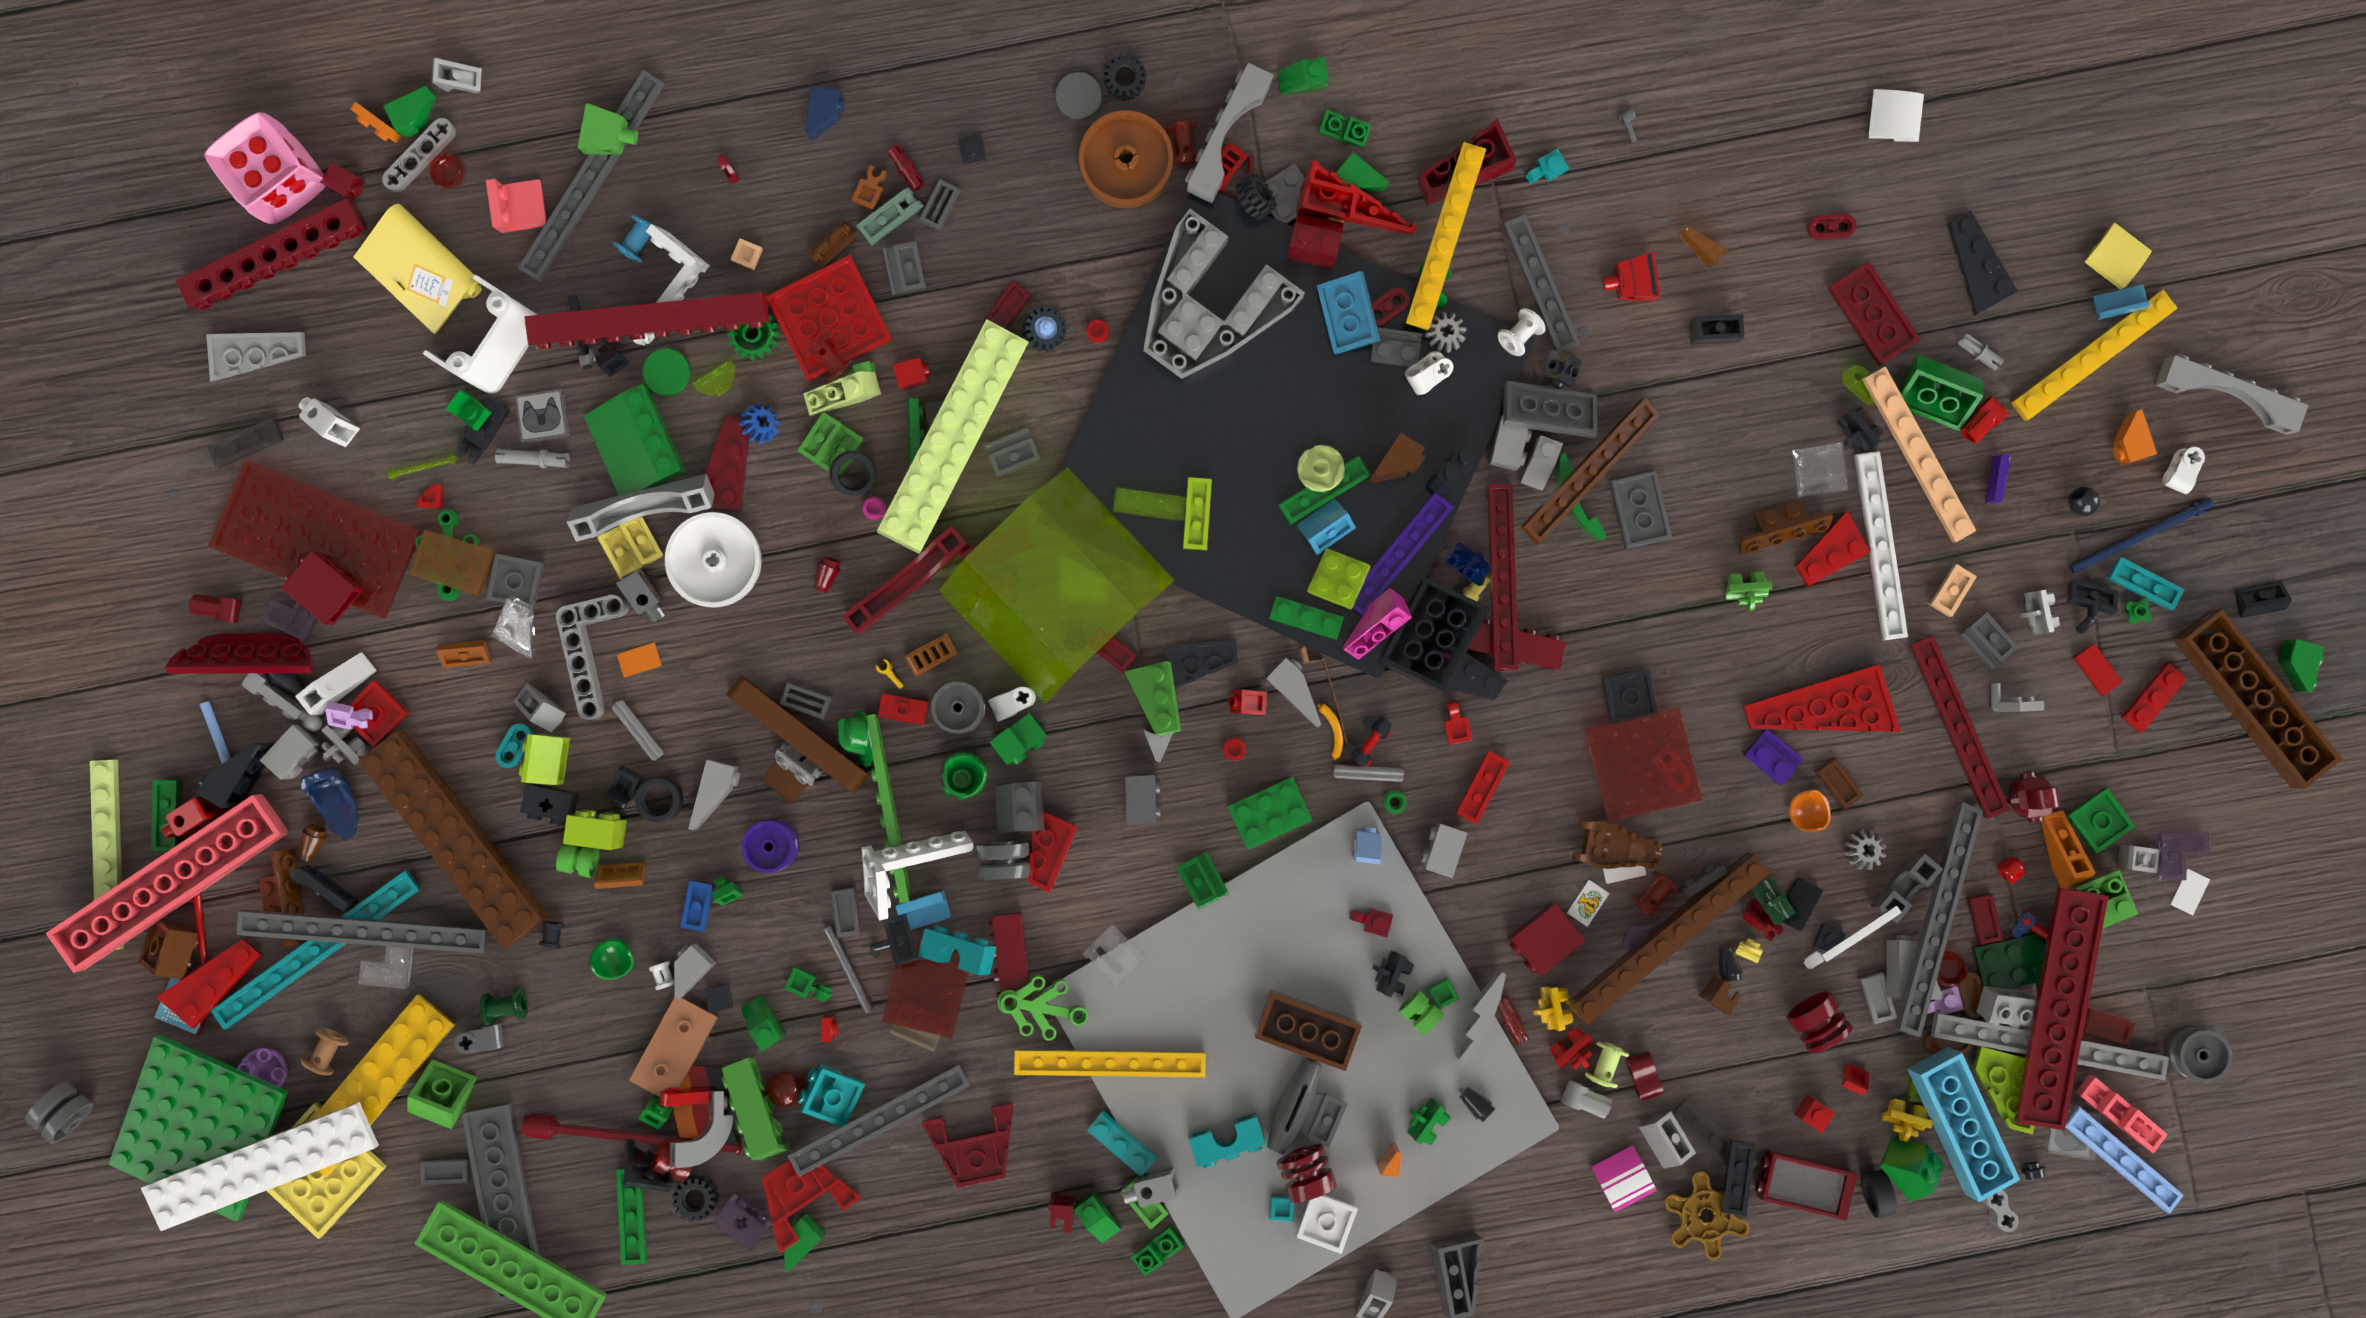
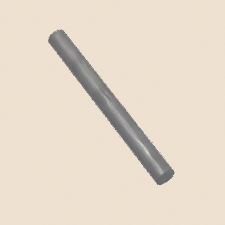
M832 925L823 929L865 1014L873 1011L874 1009Z

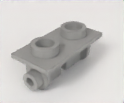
M785 742L780 748L782 752L778 749L776 750V763L784 770L789 769L792 771L799 782L802 784L807 783L812 787L815 780L814 777L818 778L823 771L808 758L800 762L799 759L803 754Z

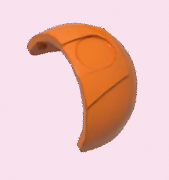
M1817 790L1801 792L1790 803L1789 816L1793 825L1799 830L1805 832L1820 831L1826 829L1830 823L1829 803L1821 792Z

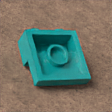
M818 1063L817 1068L813 1067L810 1070L807 1078L810 1083L806 1090L802 1089L799 1093L797 1103H800L799 1108L802 1113L838 1126H843L847 1124L865 1083L842 1074L840 1070Z

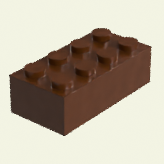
M1270 989L1254 1036L1256 1039L1346 1071L1362 1025L1354 1019Z

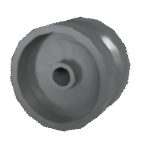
M951 682L943 685L936 691L931 703V713L934 721L941 729L949 733L962 734L974 730L982 723L986 714V702L983 694L977 687L966 682ZM958 703L962 705L960 712L954 710V706H957Z
M997 841L991 844L977 845V858L980 860H992V863L981 864L978 867V879L999 880L1031 876L1030 863L1015 861L1017 858H1024L1029 855V842Z
M2193 1025L2182 1026L2172 1032L2165 1045V1056L2169 1057L2168 1064L2170 1068L2184 1077L2203 1083L2215 1082L2224 1077L2231 1067L2233 1059L2232 1049L2227 1040L2217 1032Z
M65 1081L53 1087L34 1104L26 1115L25 1122L34 1130L42 1129L41 1136L50 1144H55L67 1137L86 1119L94 1104L83 1095L76 1097L78 1090Z

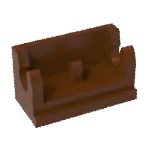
M1713 975L1699 997L1719 1011L1731 1016L1733 1013L1731 1010L1738 1002L1740 994L1736 992L1732 999L1727 1000L1726 996L1731 984Z

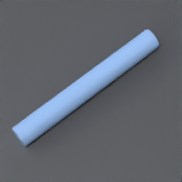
M209 701L200 704V707L223 764L231 759L211 704Z

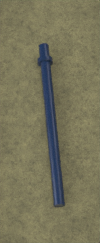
M2211 498L2200 503L2194 502L2190 504L2189 508L2070 564L2069 568L2073 573L2082 570L2192 516L2198 517L2202 515L2203 511L2214 506V502Z

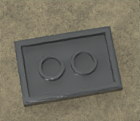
M1656 470L1609 481L1625 550L1673 539Z

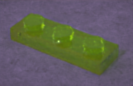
M1116 488L1113 512L1184 521L1187 497Z

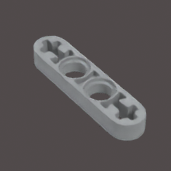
M445 118L435 120L383 174L382 181L384 186L392 192L398 193L403 191L453 140L456 135L455 126ZM441 126H444L448 131L446 134L441 133ZM435 135L440 141L437 142L431 136ZM431 141L433 149L428 153H424L422 151L423 143ZM409 158H415L417 161L416 167L412 170H408L405 165ZM401 168V170H403L405 173H407V176H404V175H403L400 171H398V170ZM393 176L399 181L397 185L393 184L391 180Z

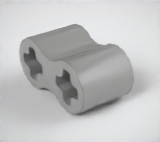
M2001 1190L1981 1201L1987 1206L1989 1211L1988 1217L1993 1225L2005 1232H2011L2017 1228L2019 1219L2010 1210L2008 1196L2005 1191Z

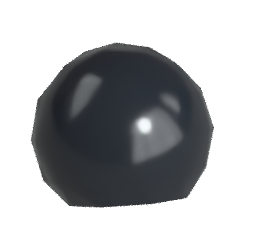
M2080 487L2070 494L2068 504L2074 514L2089 516L2099 508L2100 498L2097 491L2093 488Z

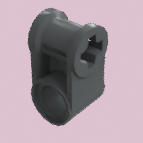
M501 1023L469 1029L459 1034L455 1039V1048L462 1054L490 1051L505 1047ZM466 1038H467L468 1040H472V1044H471V1045H470V1043H466V1042H465V1039H466Z

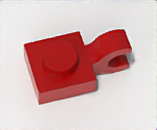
M1458 702L1446 703L1450 720L1443 722L1448 745L1472 740L1468 717H1460Z

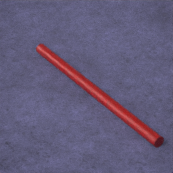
M199 893L193 899L200 967L208 962L201 893Z

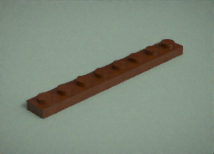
M1646 398L1640 399L1521 525V528L1535 544H1540L1660 416Z

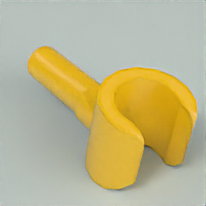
M883 659L887 663V669L882 671L876 665L877 671L887 675L901 689L904 685L892 671V664Z

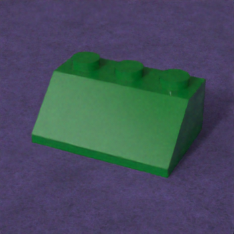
M1917 354L1905 373L1899 392L1912 413L1960 431L1984 396V381Z

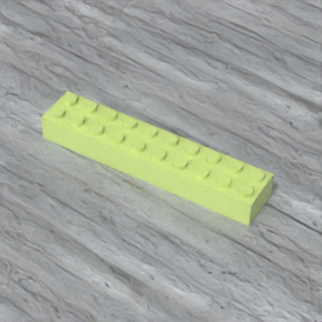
M986 319L890 504L877 533L920 554L1028 345V341Z

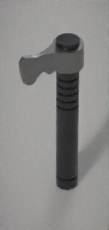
M569 296L570 310L580 311L578 296ZM577 341L580 352L578 357L580 367L584 370L591 369L593 362H596L593 349L588 350V345H584L583 341Z

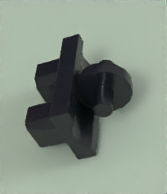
M1860 407L1856 410H1851L1839 418L1837 422L1847 436L1843 443L1847 446L1852 442L1865 453L1881 442L1879 438L1883 431L1878 425L1874 424L1869 427L1864 420L1868 417V413Z
M1391 950L1388 959L1383 958L1380 966L1373 964L1372 969L1378 972L1375 981L1378 982L1376 990L1392 998V995L1402 996L1405 984L1398 981L1401 973L1410 975L1414 964L1407 960V957Z

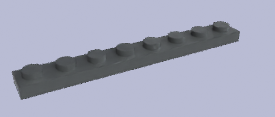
M958 1064L790 1153L788 1158L796 1174L800 1177L969 1087L970 1083L961 1065Z

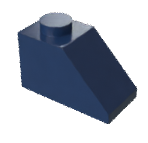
M810 88L805 132L810 140H815L840 120L841 112L845 111V98H842L843 96L839 89Z

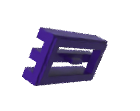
M2000 454L1993 457L1985 503L1996 504L2003 501L2010 455Z

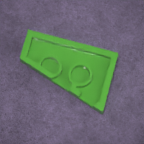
M1165 661L1125 671L1155 734L1163 736L1180 732L1181 726L1171 663Z

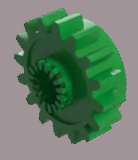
M769 315V322L763 323L761 328H749L748 324L739 325V330L727 332V335L732 338L728 343L731 347L736 346L734 352L737 355L742 352L741 357L745 360L749 355L752 361H756L757 356L764 360L766 359V352L771 355L773 354L772 346H779L775 338H779L781 335L774 331L779 326L777 323H772L774 318ZM753 330H758L757 338L750 340L749 333Z

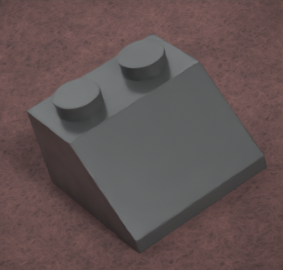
M1024 782L995 786L998 834L1045 830L1042 783Z

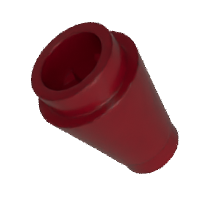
M823 556L822 560L818 562L814 589L828 593L841 570L839 568L841 562Z

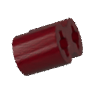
M1649 1051L1625 1059L1636 1094L1641 1102L1664 1094Z

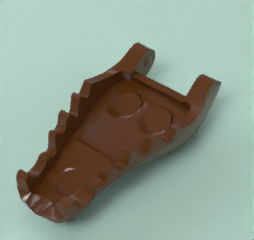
M1579 820L1578 827L1586 829L1582 853L1573 852V860L1604 869L1637 866L1657 868L1663 852L1660 842L1642 838L1640 835L1614 823Z

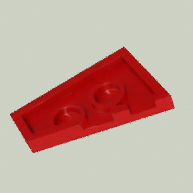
M1848 511L1841 515L1839 520L1825 533L1819 542L1795 565L1806 587L1870 553Z

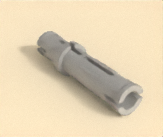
M497 448L496 453H499V455H495V461L499 464L536 465L545 469L548 466L568 468L569 463H566V461L570 462L568 453H552L543 449L538 452Z

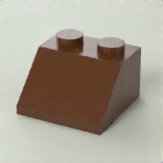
M162 918L150 926L139 962L154 976L184 979L185 972H188L191 966L190 957L192 951L198 945V933L188 926Z

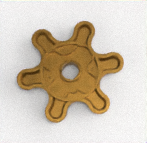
M1698 1171L1692 1176L1693 1192L1690 1196L1683 1198L1676 1194H1670L1665 1198L1664 1205L1666 1209L1677 1213L1681 1218L1680 1227L1673 1231L1670 1239L1672 1244L1678 1248L1686 1246L1691 1240H1699L1704 1246L1705 1256L1710 1260H1717L1722 1255L1720 1243L1722 1237L1726 1234L1745 1237L1749 1233L1750 1227L1745 1220L1739 1219L1733 1214H1726L1720 1211L1723 1191H1714L1710 1186L1709 1176L1703 1171ZM1705 1208L1712 1211V1216L1707 1221H1703L1699 1217Z

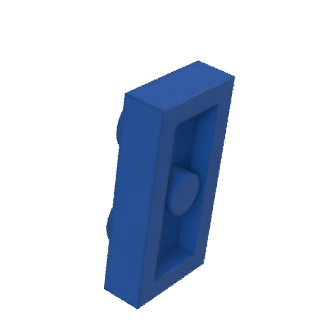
M695 880L689 881L681 928L706 931L712 901L711 892L714 891L715 884Z

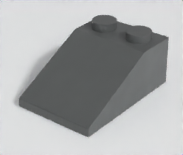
M1155 774L1127 775L1125 777L1126 825L1156 823V817H1161V803H1156V794H1160V779H1156Z

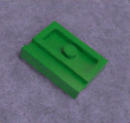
M1207 852L1176 867L1198 910L1219 900L1223 896L1229 895Z

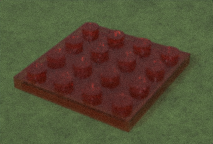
M1679 707L1585 729L1608 822L1703 800Z

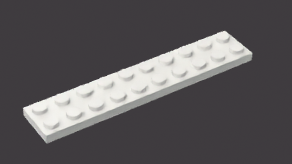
M357 1102L146 1184L141 1190L160 1231H163L375 1149L379 1144L360 1102Z

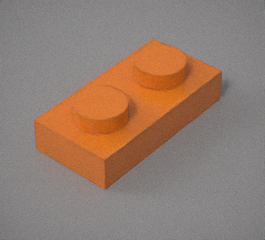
M357 102L350 108V110L357 114L355 119L365 127L372 125L376 128L373 133L384 141H387L389 138L397 143L401 138L400 134Z

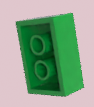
M1292 776L1227 805L1247 850L1312 821Z

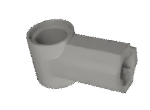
M1569 1079L1560 1102L1574 1109H1582L1605 1119L1611 1109L1612 1100L1589 1090L1587 1086Z

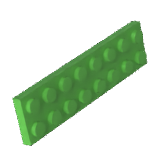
M443 1200L437 1203L415 1242V1245L543 1318H594L607 1296L605 1292Z

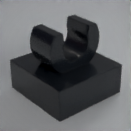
M604 345L598 349L601 357L596 360V363L609 377L629 364L627 359L615 347L609 350Z

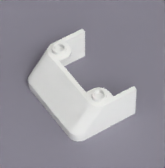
M474 275V280L492 291L486 305L489 312L498 318L472 357L461 351L452 353L447 361L426 350L423 352V355L488 394H494L502 388L529 347L524 316L537 314L479 276Z

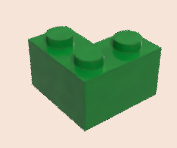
M1028 713L989 743L1007 765L1012 763L1018 765L1028 757L1025 754L1033 747L1036 751L1045 744L1044 738L1048 735L1033 715Z

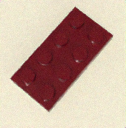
M1869 261L1827 288L1878 366L1883 365L1921 340Z

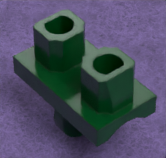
M1772 876L1752 888V891L1774 925L1779 924L1796 913Z

